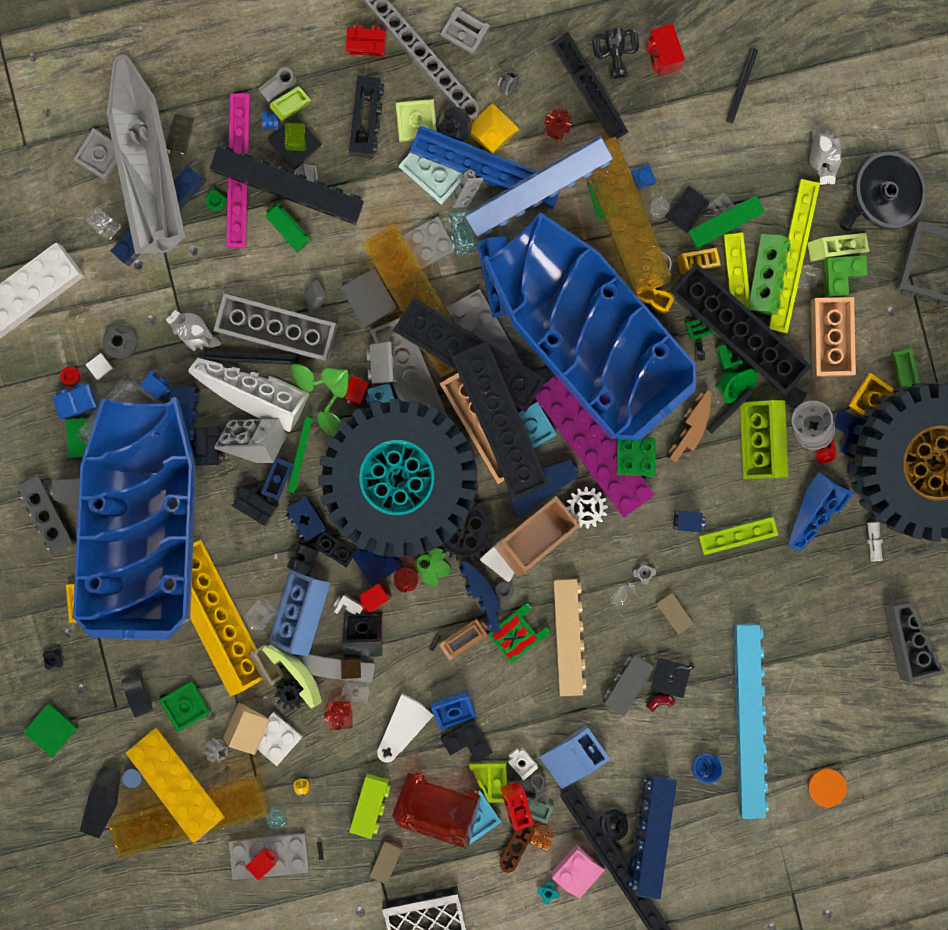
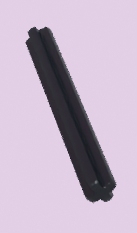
M204 350L203 359L208 361L298 364V355L218 350Z

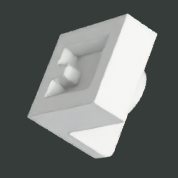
M347 594L343 597L339 596L334 604V607H336L334 612L337 614L343 605L346 606V610L353 614H356V612L360 614L363 610L359 601Z

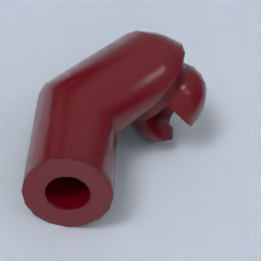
M658 693L646 707L654 712L659 705L672 707L675 704V699L672 695Z

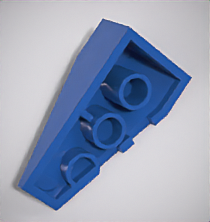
M818 472L807 488L788 546L801 551L817 535V530L822 525H827L830 522L829 518L835 512L839 513L845 507L854 492L829 476Z

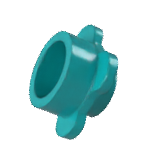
M551 881L537 888V894L541 895L544 904H549L551 900L559 898V892L555 890L554 883Z

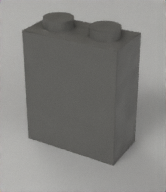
M374 268L363 270L359 273L360 276L358 278L346 280L343 282L344 286L341 287L365 329L398 310Z

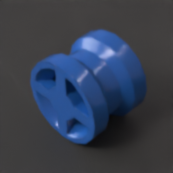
M263 111V130H268L269 128L280 130V119L274 112Z

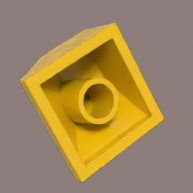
M491 103L472 122L470 135L487 152L495 155L519 131V128Z

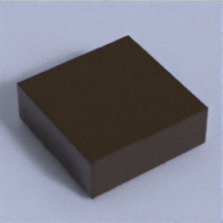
M360 658L340 659L341 679L361 678Z

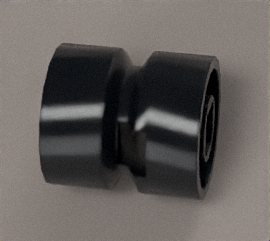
M296 542L293 550L295 555L290 557L286 567L300 574L310 576L313 569L312 562L316 561L320 551L307 544Z

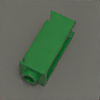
M274 204L266 211L265 217L297 253L311 242V239L307 237L306 233L280 204Z

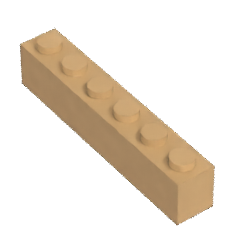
M576 578L553 579L559 695H583V690H586V678H582V671H585V659H581V652L584 651V640H580V632H583V621H579V613H582V602H578V594H581V582L577 583Z

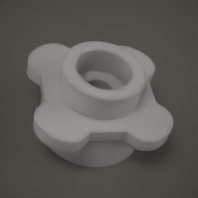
M645 561L641 562L639 568L633 571V576L638 577L642 584H648L652 576L656 575V570L650 568Z

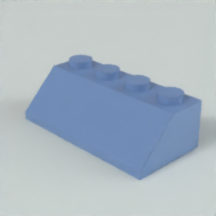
M290 569L268 643L291 654L309 656L330 582L312 575L306 576Z

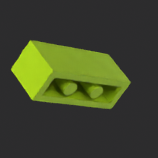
M367 773L349 833L369 839L372 838L373 833L377 834L380 825L377 822L378 815H383L385 804H382L384 797L388 798L391 786H388V779Z

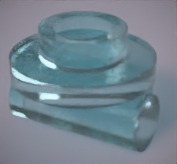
M274 810L267 815V827L277 828L287 825V818L283 811Z

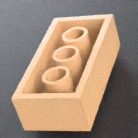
M854 297L814 298L810 301L812 377L856 375Z

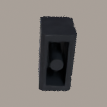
M195 427L196 466L221 465V461H224L225 453L215 449V445L223 433L221 427Z
M252 485L249 488L244 486L232 506L263 526H267L279 507L275 504L276 500L269 496H261L259 494L260 490Z

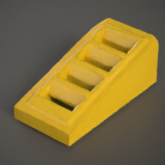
M717 247L677 256L681 275L694 264L693 257H695L696 263L704 270L721 266ZM709 253H710V255H711L712 264H710V262H709V258H708V254H709ZM700 255L703 256V260H704V264H705V265H702V260H701V256H700Z

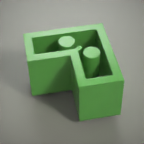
M867 256L833 257L823 260L824 298H844L849 296L848 279L863 278L868 275Z

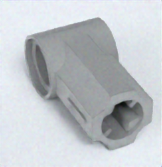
M282 67L259 90L270 103L285 90L295 86L296 76L289 68ZM286 74H290V80L287 82H283V76Z

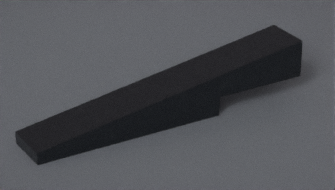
M569 32L552 42L553 50L610 141L614 142L627 134L626 126L592 68L586 63Z

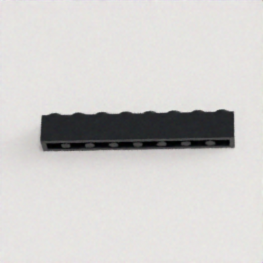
M217 146L210 165L211 172L357 225L364 205V201L361 200L362 197L353 193L351 195L344 194L340 188H328L325 186V183L314 180V182L309 181L305 175L300 173L293 175L288 173L289 170L284 167L278 166V168L270 166L271 163L260 159L258 162L253 160L249 154L241 153L240 155L234 153V149L223 146L221 148Z

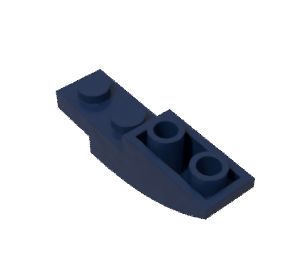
M466 561L461 562L462 566L459 567L462 578L466 577L468 585H465L468 596L472 595L473 599L481 597V601L478 602L481 611L486 612L488 619H485V624L488 631L492 630V633L501 631L495 612L502 610L493 589L481 573Z

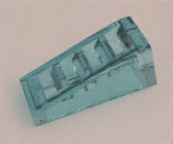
M467 212L449 214L455 254L471 253L477 247L471 225L466 218ZM463 220V223H457L456 221Z

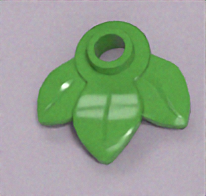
M437 548L428 554H420L414 562L416 570L421 572L422 580L432 587H437L438 577H444L452 572L450 566L443 561L445 553H442V549ZM422 560L427 561L428 565L426 567L420 565Z

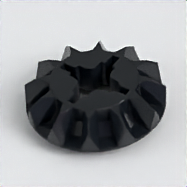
M617 809L606 811L604 816L601 817L602 823L600 826L603 828L602 834H605L607 839L614 841L623 839L628 832L626 816ZM618 821L615 828L611 829L612 822Z

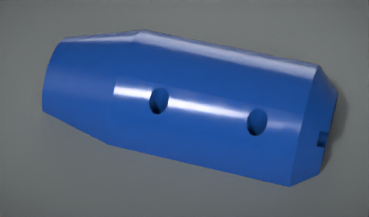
M540 213L515 239L490 258L488 256L484 258L483 263L512 326L610 439L641 440L695 391L696 364L597 250L544 214Z
M171 398L170 402L161 404H136L108 399L101 400L80 465L73 618L90 638L170 639L190 620L196 464L180 402L177 398Z

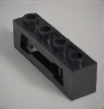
M357 75L349 145L350 156L373 158L374 153H377L378 142L375 141V137L380 132V122H377L378 115L382 114V103H379L380 96L384 95V84H381L380 78ZM363 90L365 91L364 100L371 101L367 130L369 134L368 143H366V134H361L364 107L362 99Z

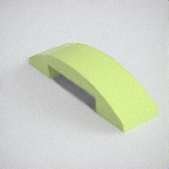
M272 644L262 649L274 664L282 662L304 688L299 695L311 709L322 702L313 676L295 655Z

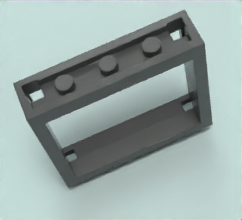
M918 221L913 224L895 290L900 291V294L907 297L914 295L919 297L918 300L930 302L931 300L937 302L938 306L948 307V295L907 284L921 234L948 242V229Z

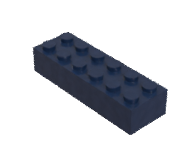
M646 773L641 782L643 795L639 798L638 804L639 808H641L640 816L636 818V828H638V831L633 839L635 852L631 856L630 866L632 867V873L629 874L627 882L628 886H630L629 889L639 897L661 899L677 781L669 776Z

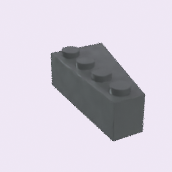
M899 601L884 605L900 680L911 683L946 674L938 661L939 658L936 652L933 651L930 645V639L922 628V623L912 602Z

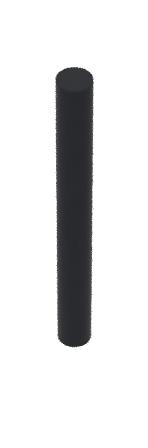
M751 48L726 120L728 123H734L758 53L757 49Z

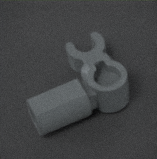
M536 774L529 780L527 777L525 780L521 778L509 781V784L519 782L524 791H529L532 787L533 793H536L534 799L536 806H539V798H544L546 805L549 804V798L544 794L546 786L542 775Z

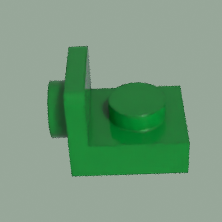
M726 345L715 348L721 370L734 371L739 369L738 365L743 364L742 360L731 363L732 353Z

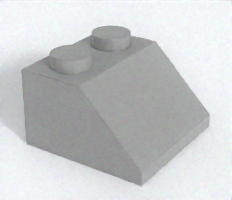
M392 342L371 344L370 349H367V361H371V369H368V380H372V384L397 383L394 344Z

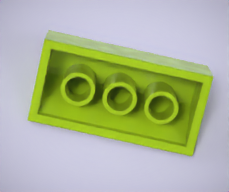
M785 400L744 402L740 406L743 479L789 477Z

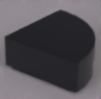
M695 343V362L705 360L704 345L702 343Z

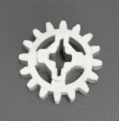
M584 487L583 492L579 488L577 489V495L571 493L573 499H567L570 506L566 507V509L571 511L570 514L579 522L580 528L585 524L586 528L589 529L591 523L596 527L597 520L601 523L603 522L600 517L601 515H607L603 512V509L608 508V506L603 505L606 498L600 499L601 492L595 494V488H592L589 492L588 488ZM591 495L592 497L589 500H583L580 496ZM580 501L585 504L590 503L591 505L589 508L591 509L593 514L588 511L583 512L582 510L584 509V507L582 506ZM597 501L599 503L598 513L595 511V504L597 503ZM575 502L578 504V512L576 514L574 512ZM584 516H591L593 518L587 521L581 520Z

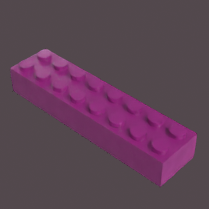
M556 376L542 385L534 399L539 403L542 410L621 517H626L655 495L642 476L617 475L616 441L606 435Z

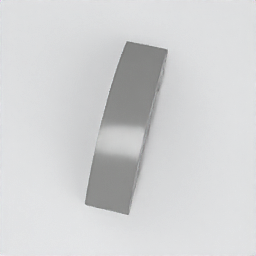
M309 654V656L299 655L298 658L311 675L358 682L373 681L375 663L361 661V678L341 679L340 659L322 657L316 654Z

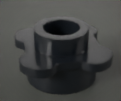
M55 649L52 652L45 651L43 653L44 667L50 670L53 667L60 668L63 666L60 656L62 654L61 650Z

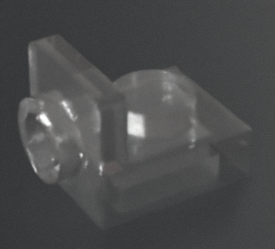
M99 207L85 221L108 240H111L121 227L120 224Z
M628 581L626 584L621 582L609 601L617 607L619 604L623 605L628 597L627 591L638 597L637 587Z

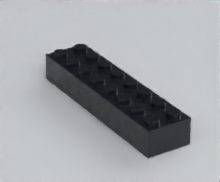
M697 263L692 264L667 292L780 394L787 395L811 368V364Z

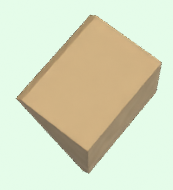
M238 703L223 739L228 747L255 755L270 719Z

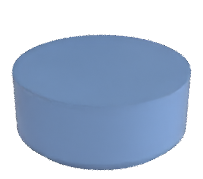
M130 768L123 774V783L128 788H136L143 781V776L137 768Z

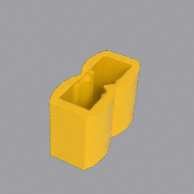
M639 282L634 290V293L642 303L649 305L657 313H667L674 301L672 295L665 291L656 290L651 284L646 282Z

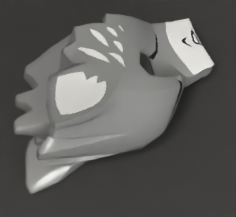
M825 129L824 133L812 130L811 136L812 148L809 162L819 175L820 185L835 184L836 173L842 162L840 159L842 153L840 138H833L834 133L829 134L827 129Z
M174 310L166 319L174 334H177L193 351L198 347L202 350L204 346L210 349L222 344L211 334L203 319L196 314H181Z

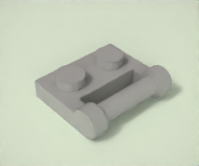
M457 6L442 30L440 37L474 55L491 25L478 21ZM460 18L480 30V32L477 34L456 22V20Z

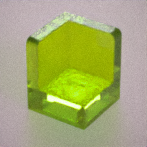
M285 123V148L287 150L306 151L304 124Z

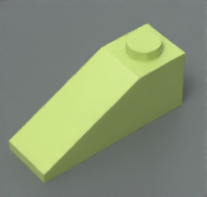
M866 233L825 237L807 243L811 262L869 252Z

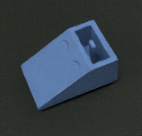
M587 724L540 756L561 789L594 772L610 761L609 755Z

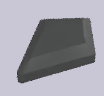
M314 281L305 290L309 315L314 318L326 298L325 291L322 290L319 281Z

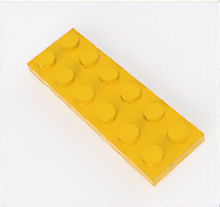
M157 728L153 729L126 752L127 756L193 843L198 841L225 818Z

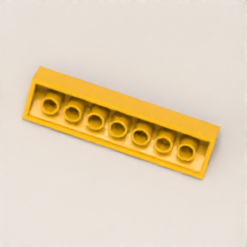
M199 540L193 543L190 619L231 697L263 680L248 655L257 648L202 541Z

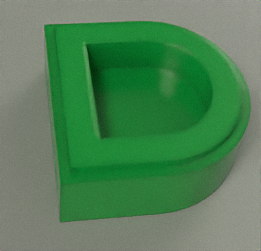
M212 188L205 198V203L210 210L220 211L227 204L228 198Z

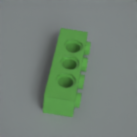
M761 234L748 307L755 314L777 315L780 309V295L784 288L783 278L788 266L787 256L791 250L790 239L783 235ZM777 252L776 257L772 260L773 254ZM773 271L772 277L769 278V274ZM770 290V294L765 298L766 292Z

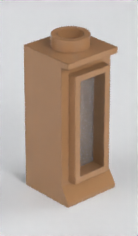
M475 618L439 642L438 645L450 661L473 644L488 636L486 632L488 630L483 620L479 621L478 618Z

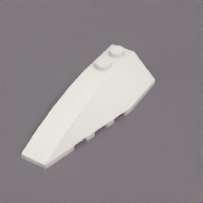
M200 358L196 359L188 371L219 396L259 419H279L283 429L288 432L292 430L298 421L309 397L308 392L277 378L269 376L267 379L258 376V373L255 372L250 374L240 372V369L235 367L224 368L220 363Z

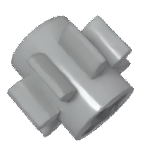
M212 738L211 741L206 743L204 754L208 756L207 760L220 763L221 760L226 758L228 747L225 746L224 740Z

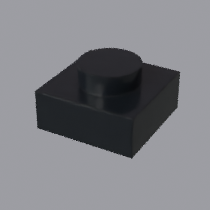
M793 387L787 395H783L781 400H785V405L795 410L803 403L807 393Z

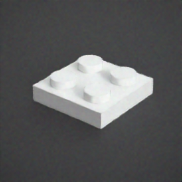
M274 711L269 717L270 722L258 750L278 766L303 736Z

